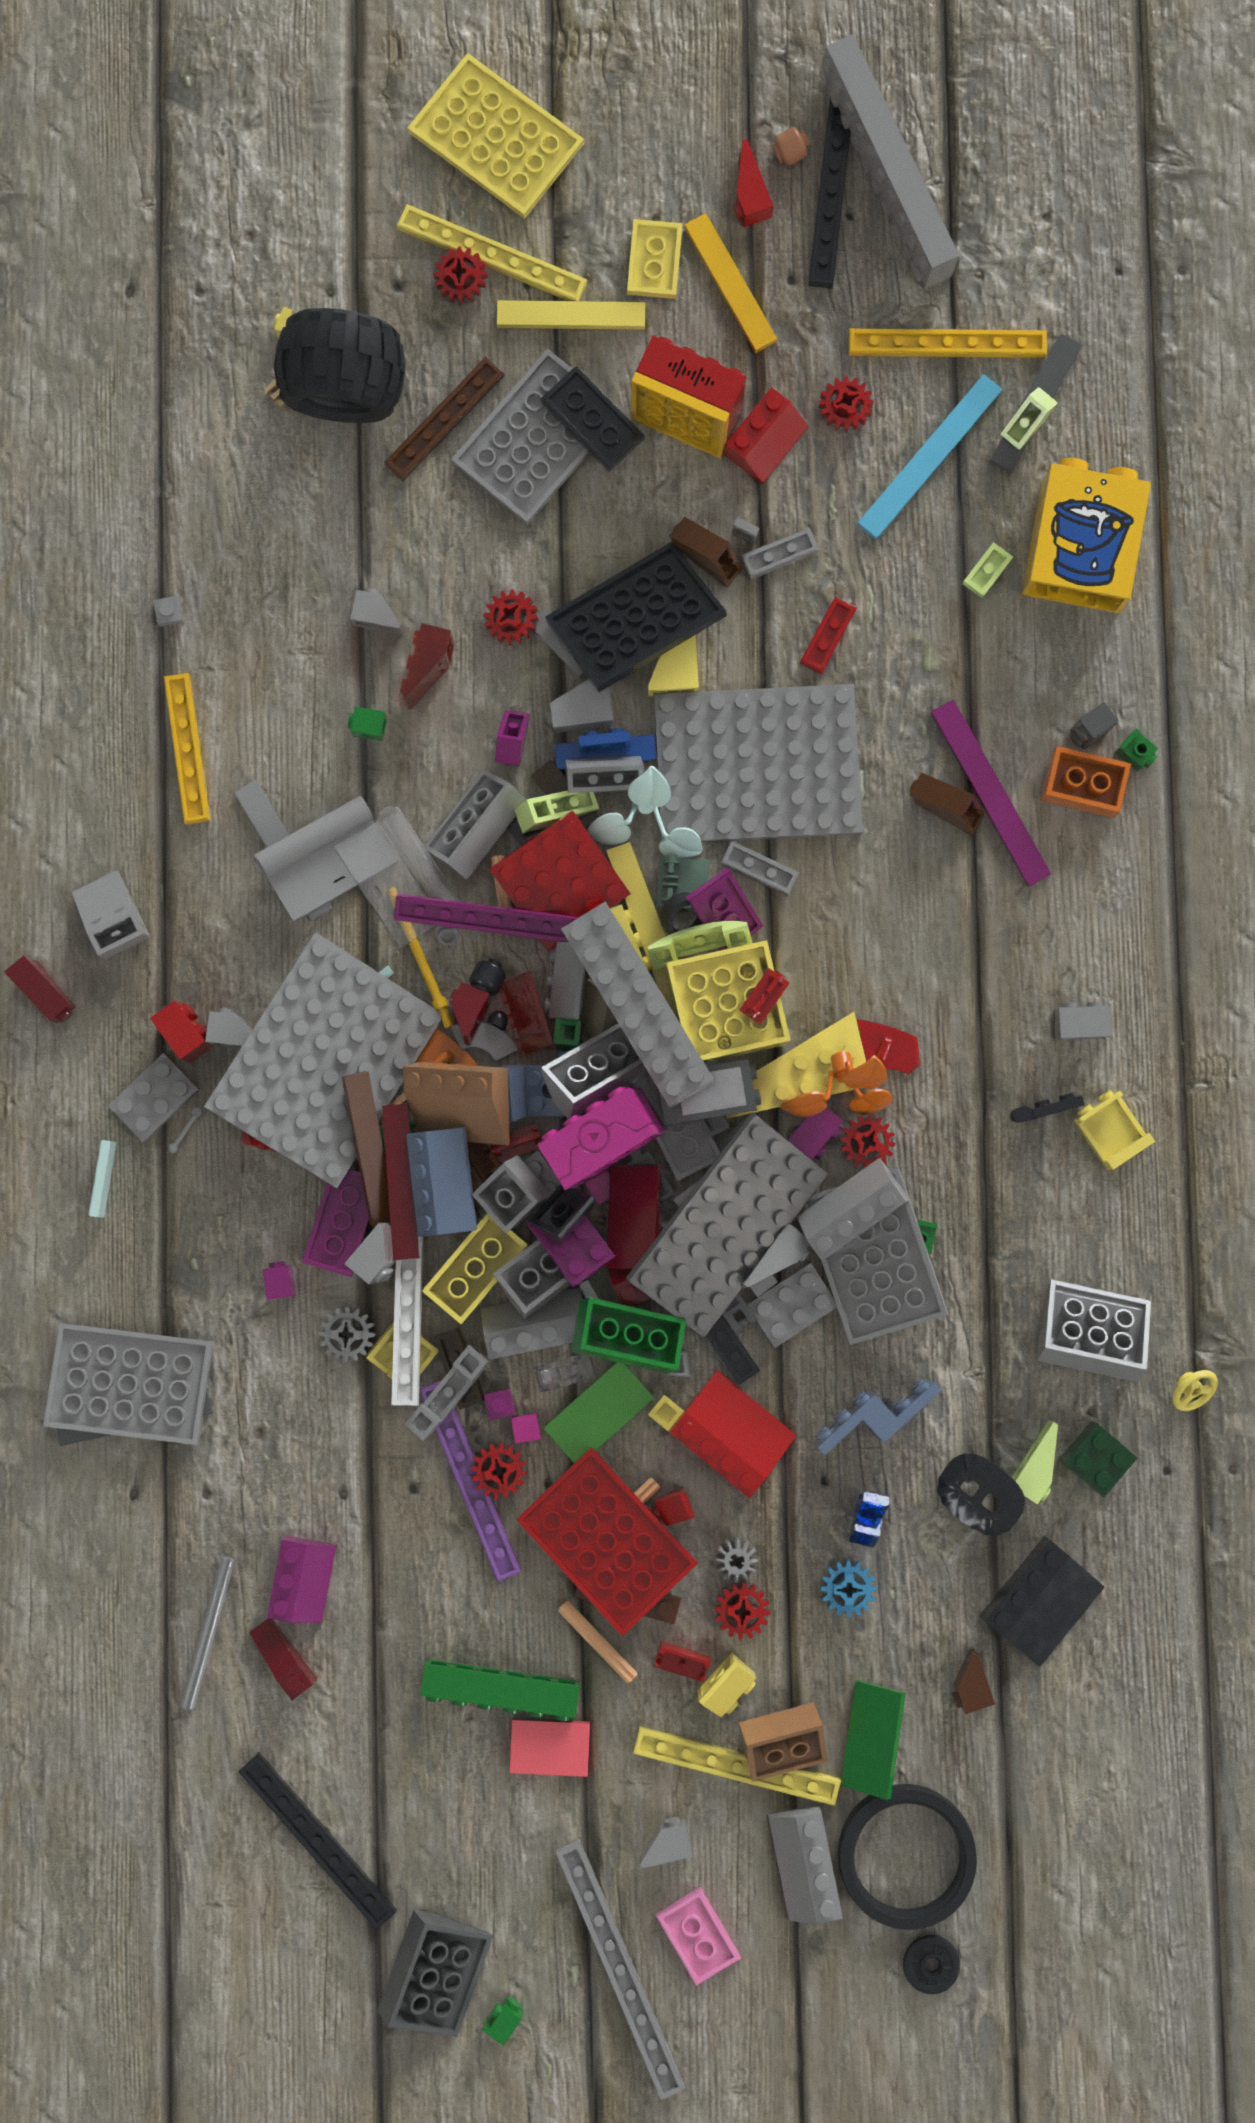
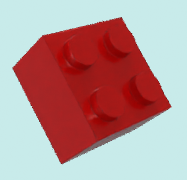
M174 1000L150 1018L177 1057L182 1061L192 1063L214 1047L205 1042L207 1027L197 1022L198 1014L191 1005L188 1006L185 1002L182 1004Z

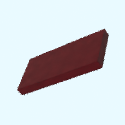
M660 1166L610 1167L607 1245L614 1253L615 1259L606 1264V1269L632 1270L659 1235Z

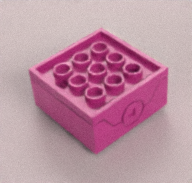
M619 1087L608 1094L609 1100L597 1101L585 1109L587 1111L586 1114L575 1115L563 1123L565 1127L556 1130L552 1129L541 1136L543 1141L537 1146L558 1180H560L564 1190L584 1184L668 1131L641 1087Z

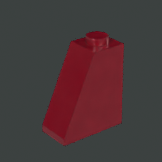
M23 955L4 971L49 1021L62 1023L73 1014L71 1011L76 1006L38 961Z

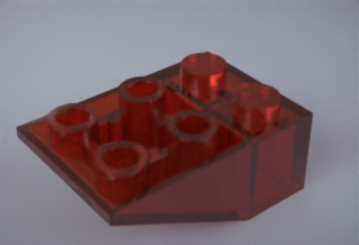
M421 623L420 631H415L413 637V645H415L414 654L409 655L406 669L409 670L408 678L403 679L400 689L408 709H412L449 668L455 646L451 630Z

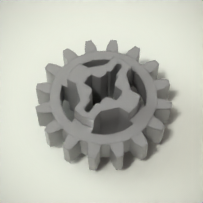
M346 1306L344 1313L340 1308H337L336 1316L328 1313L327 1317L330 1321L321 1323L326 1329L319 1332V1336L325 1337V1340L320 1345H327L329 1348L326 1354L334 1352V1360L336 1361L341 1356H343L344 1363L349 1362L350 1356L357 1361L359 1360L358 1353L365 1356L368 1354L365 1347H373L374 1345L369 1341V1338L376 1336V1333L370 1332L369 1329L374 1326V1323L367 1324L366 1320L369 1315L360 1316V1308H357L354 1313L351 1312L350 1306ZM343 1317L342 1325L338 1329H332L334 1323ZM354 1319L360 1322L363 1329H358L356 1327V1325L354 1324ZM347 1327L349 1332H353V1337L349 1338L348 1341L341 1334L343 1331H346ZM332 1339H336L340 1343L341 1350L333 1344ZM363 1339L362 1344L352 1351L353 1343Z

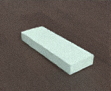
M102 1140L100 1143L89 1216H105L117 1142Z

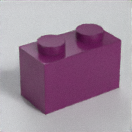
M826 1108L817 1115L805 1117L788 1141L811 1160L813 1158L819 1160L827 1150L824 1145L828 1139L834 1140L843 1128L840 1124L843 1120Z

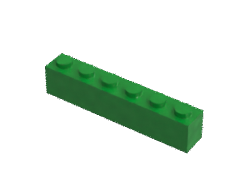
M427 1659L424 1665L420 1696L426 1697V1700L430 1702H441V1699L451 1700V1703L457 1706H466L467 1703L477 1704L478 1708L485 1710L500 1707L507 1713H518L521 1710L528 1711L529 1715L534 1717H544V1714L555 1715L554 1718L557 1720L569 1721L570 1718L576 1717L580 1681Z

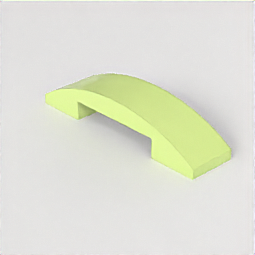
M721 921L701 924L672 933L648 946V952L655 970L665 967L667 962L679 960V957L727 946L730 949L752 944L753 941L747 922Z

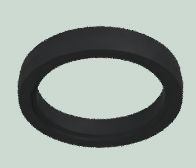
M896 1784L892 1786L891 1799L885 1800L867 1795L853 1808L841 1830L838 1845V1864L847 1892L865 1914L888 1927L916 1930L940 1923L962 1905L974 1882L977 1854L969 1824L952 1802L927 1787L914 1784ZM898 1804H917L930 1808L940 1814L953 1828L959 1845V1864L951 1885L939 1898L918 1908H895L878 1901L861 1884L855 1869V1847L862 1829L878 1812Z

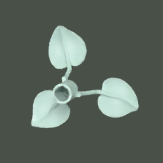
M652 765L641 776L636 778L628 788V796L633 803L626 820L619 813H607L593 821L587 829L592 839L610 846L620 845L631 836V829L627 825L631 823L635 811L638 809L643 814H649L654 811L661 834L665 838L659 843V850L664 856L674 855L677 858H694L703 851L701 839L692 829L686 827L676 828L669 834L666 833L658 807L664 806L669 802L671 789L664 776Z

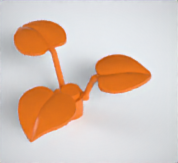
M841 1051L831 1056L833 1070L828 1071L829 1080L825 1095L822 1092H809L780 1104L783 1110L799 1117H810L821 1113L827 1108L825 1101L830 1099L834 1078L841 1083H845L846 1086L854 1088L858 1098L851 1100L849 1106L857 1114L868 1115L879 1112L889 1106L893 1099L889 1091L873 1089L884 1084L887 1080L886 1069L875 1055L864 1064L853 1068L851 1054ZM863 1087L866 1089L873 1090L867 1091L866 1093L862 1094L859 1089Z

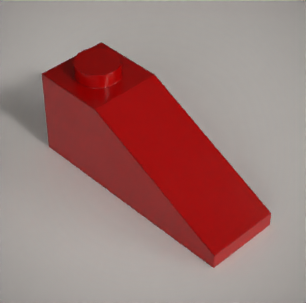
M747 139L742 140L736 204L733 205L736 218L742 220L744 227L771 218L773 212V203Z

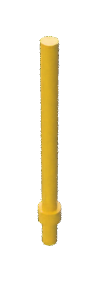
M394 887L386 892L395 911L397 890ZM399 921L433 999L431 1002L432 1006L440 1012L445 1029L451 1028L454 1022L447 1008L449 1004L446 997L441 995L410 922Z

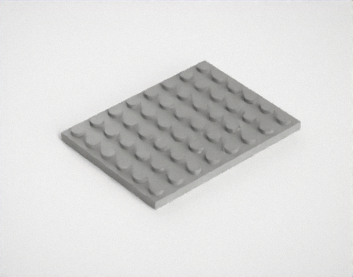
M854 684L654 694L658 771L664 776L671 789L669 802L664 806H660V817L667 834L673 829L686 827L695 831L699 835L701 842L863 833Z
M314 932L203 1107L331 1186L338 1188L357 1157L342 1077L363 1071L369 1072L379 1121L383 1115L382 1106L390 1104L404 1081L403 1066L416 1062L442 1020L440 1012Z

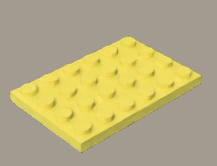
M468 53L407 127L409 134L524 219L584 145V138Z

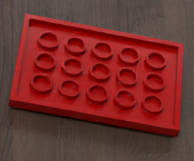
M592 1447L516 1519L622 1637L698 1564V1561Z

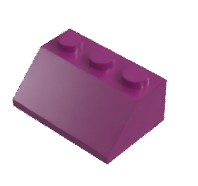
M288 1535L281 1540L267 1618L290 1623H322L337 1547L336 1544Z

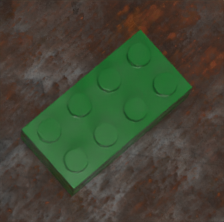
M588 1297L579 1302L571 1352L666 1374L672 1373L679 1369L686 1319Z

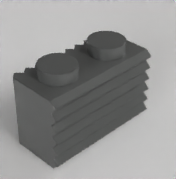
M1103 702L1076 722L1070 729V737L1076 746L1086 749L1106 735L1117 724L1118 719L1106 703Z

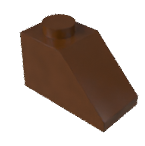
M975 1649L969 1650L953 1683L956 1692L952 1693L956 1707H961L965 1714L995 1705L979 1655Z

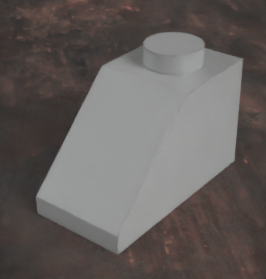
M365 588L364 591L356 590L350 617L353 626L402 635L401 624L382 595L378 594L376 590Z
M671 1817L664 1820V1823L658 1826L640 1856L642 1869L693 1857L685 1818Z

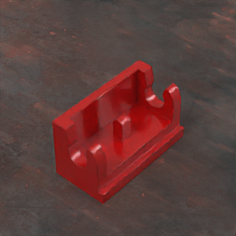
M660 1641L653 1667L704 1683L707 1669H709L711 1664V1658L708 1655Z

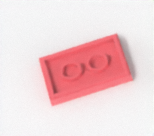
M513 1718L510 1773L588 1777L590 1722Z

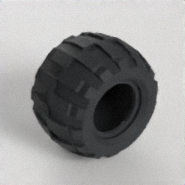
M313 308L293 314L287 318L286 327H283L275 351L274 371L276 385L280 389V399L289 408L299 413L336 422L373 423L391 416L394 406L399 402L404 387L405 359L403 345L400 343V334L383 320L349 310Z

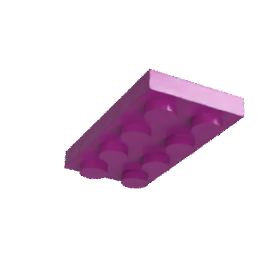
M349 1169L338 1188L326 1183L302 1260L303 1263L352 1277L353 1271L344 1263L363 1242L369 1224L360 1172Z

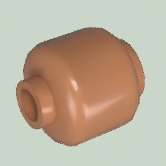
M791 127L775 137V144L772 147L780 164L784 163L786 166H792L807 157L808 151L806 147L810 146V142L805 131L800 133L796 127Z

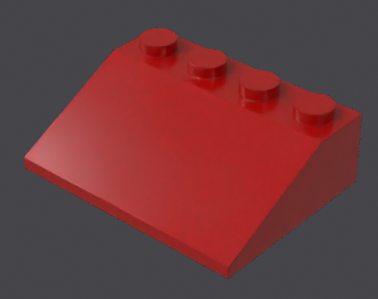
M718 1370L715 1371L669 1429V1432L749 1499L765 1481L797 1436Z

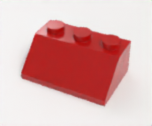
M771 387L725 443L724 455L763 484L805 433L808 425L791 401Z

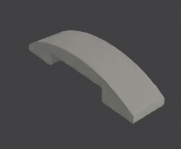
M468 1345L453 1363L451 1370L426 1401L419 1405L405 1425L422 1441H425L460 1402L489 1361L471 1345Z

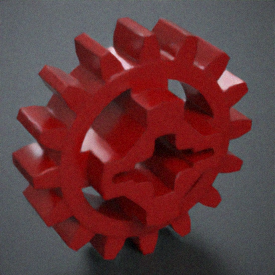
M458 246L456 253H453L450 248L448 249L449 256L446 257L441 254L442 263H435V268L438 270L433 273L434 279L438 280L435 282L436 288L441 289L440 293L443 298L449 294V300L452 303L455 298L459 299L460 304H463L464 298H468L472 302L473 294L481 295L479 287L486 288V283L482 280L488 278L487 272L484 271L486 268L485 263L480 261L478 253L472 256L471 248H468L465 253L462 252L461 246ZM465 261L471 263L473 266H468L465 263ZM461 268H462L463 274L461 275L460 283H459V280H458L457 277H459V273H461ZM446 282H448V284H453L456 287V290L450 288L446 284Z
M848 376L844 377L843 382L835 378L834 386L828 383L826 391L821 393L820 398L822 400L819 402V408L823 409L821 418L828 417L826 425L829 426L834 423L835 431L840 426L844 427L845 433L848 432L850 426L856 431L858 430V423L865 425L866 417L871 416L872 410L870 408L873 407L874 400L869 398L872 392H865L866 383L864 382L859 386L857 384L858 378L856 377L852 382H849ZM835 394L836 400H834L832 404H830V399ZM862 404V410L857 415V408Z
M514 589L510 590L509 595L501 591V598L499 599L493 596L494 604H486L490 613H484L483 615L486 620H489L485 623V627L487 630L491 629L489 634L492 638L497 636V640L501 644L506 639L509 646H512L513 640H517L519 644H522L521 637L523 636L530 639L528 632L529 630L536 631L533 622L539 621L538 616L534 614L538 609L535 605H532V599L530 597L525 599V594L522 591L516 596ZM509 615H512V616H514L515 618H514L513 620H511V619H509V618H507V617H508ZM527 615L526 622L523 624L524 617Z
M869 1114L866 1120L860 1115L857 1116L858 1123L850 1120L848 1123L851 1128L842 1129L846 1137L839 1138L840 1142L845 1143V1146L840 1151L848 1152L845 1160L854 1159V1167L862 1163V1168L864 1169L878 1158H881L885 1164L887 1162L884 1156L893 1155L888 1149L895 1146L896 1143L890 1142L889 1138L895 1134L886 1131L890 1126L889 1123L881 1125V1117L872 1121V1114ZM870 1125L867 1132L861 1133L856 1131L860 1126ZM879 1131L883 1136L884 1144L879 1142ZM871 1135L870 1142L873 1143V1146H868L864 1149V1142L861 1140ZM851 1140L856 1143V1154L852 1150ZM873 1151L879 1154L873 1159H864L868 1152Z
M503 1442L499 1443L498 1448H495L490 1443L487 1452L483 1448L480 1449L481 1457H473L477 1462V1466L470 1467L472 1471L476 1472V1475L472 1476L471 1479L472 1481L480 1482L476 1486L477 1490L485 1488L484 1496L487 1497L492 1492L494 1499L497 1500L499 1494L502 1493L506 1499L508 1498V1491L511 1490L513 1493H517L516 1484H524L520 1480V1476L527 1475L526 1471L521 1470V1467L526 1462L518 1461L521 1453L518 1451L513 1454L512 1445L504 1449ZM498 1453L508 1455L513 1461L504 1462L500 1460ZM489 1457L491 1462L487 1469L481 1471L484 1461ZM495 1459L501 1467H505V1470L502 1471V1482L496 1474H492V1471L495 1470ZM515 1472L514 1479L508 1484L507 1478L509 1474ZM484 1480H494L497 1482L498 1488L487 1485Z
M742 1581L741 1587H737L736 1583L732 1582V1589L730 1591L724 1587V1597L720 1595L716 1597L721 1604L714 1605V1610L720 1612V1614L715 1616L716 1621H723L720 1629L723 1631L728 1628L729 1637H732L734 1633H738L739 1640H742L743 1634L746 1633L751 1639L753 1637L752 1631L754 1630L760 1634L762 1632L760 1624H768L764 1616H768L771 1613L769 1609L764 1608L769 1605L768 1599H761L764 1596V1591L760 1590L756 1593V1584L753 1583L750 1588H747L745 1581ZM738 1594V1598L732 1603L728 1602L732 1596ZM748 1594L757 1600L759 1606L750 1603ZM743 1600L746 1610L749 1611H744L741 1621L736 1609H740ZM725 1615L732 1616L736 1620V1626L731 1624ZM752 1618H757L754 1623L746 1626L747 1622Z

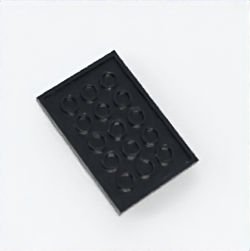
M670 542L545 616L550 628L596 690L601 692L723 619L727 614L725 608L673 542Z

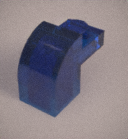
M865 1491L859 1495L851 1523L849 1542L874 1548L880 1537L882 1518L888 1509L889 1497L882 1496L877 1492Z

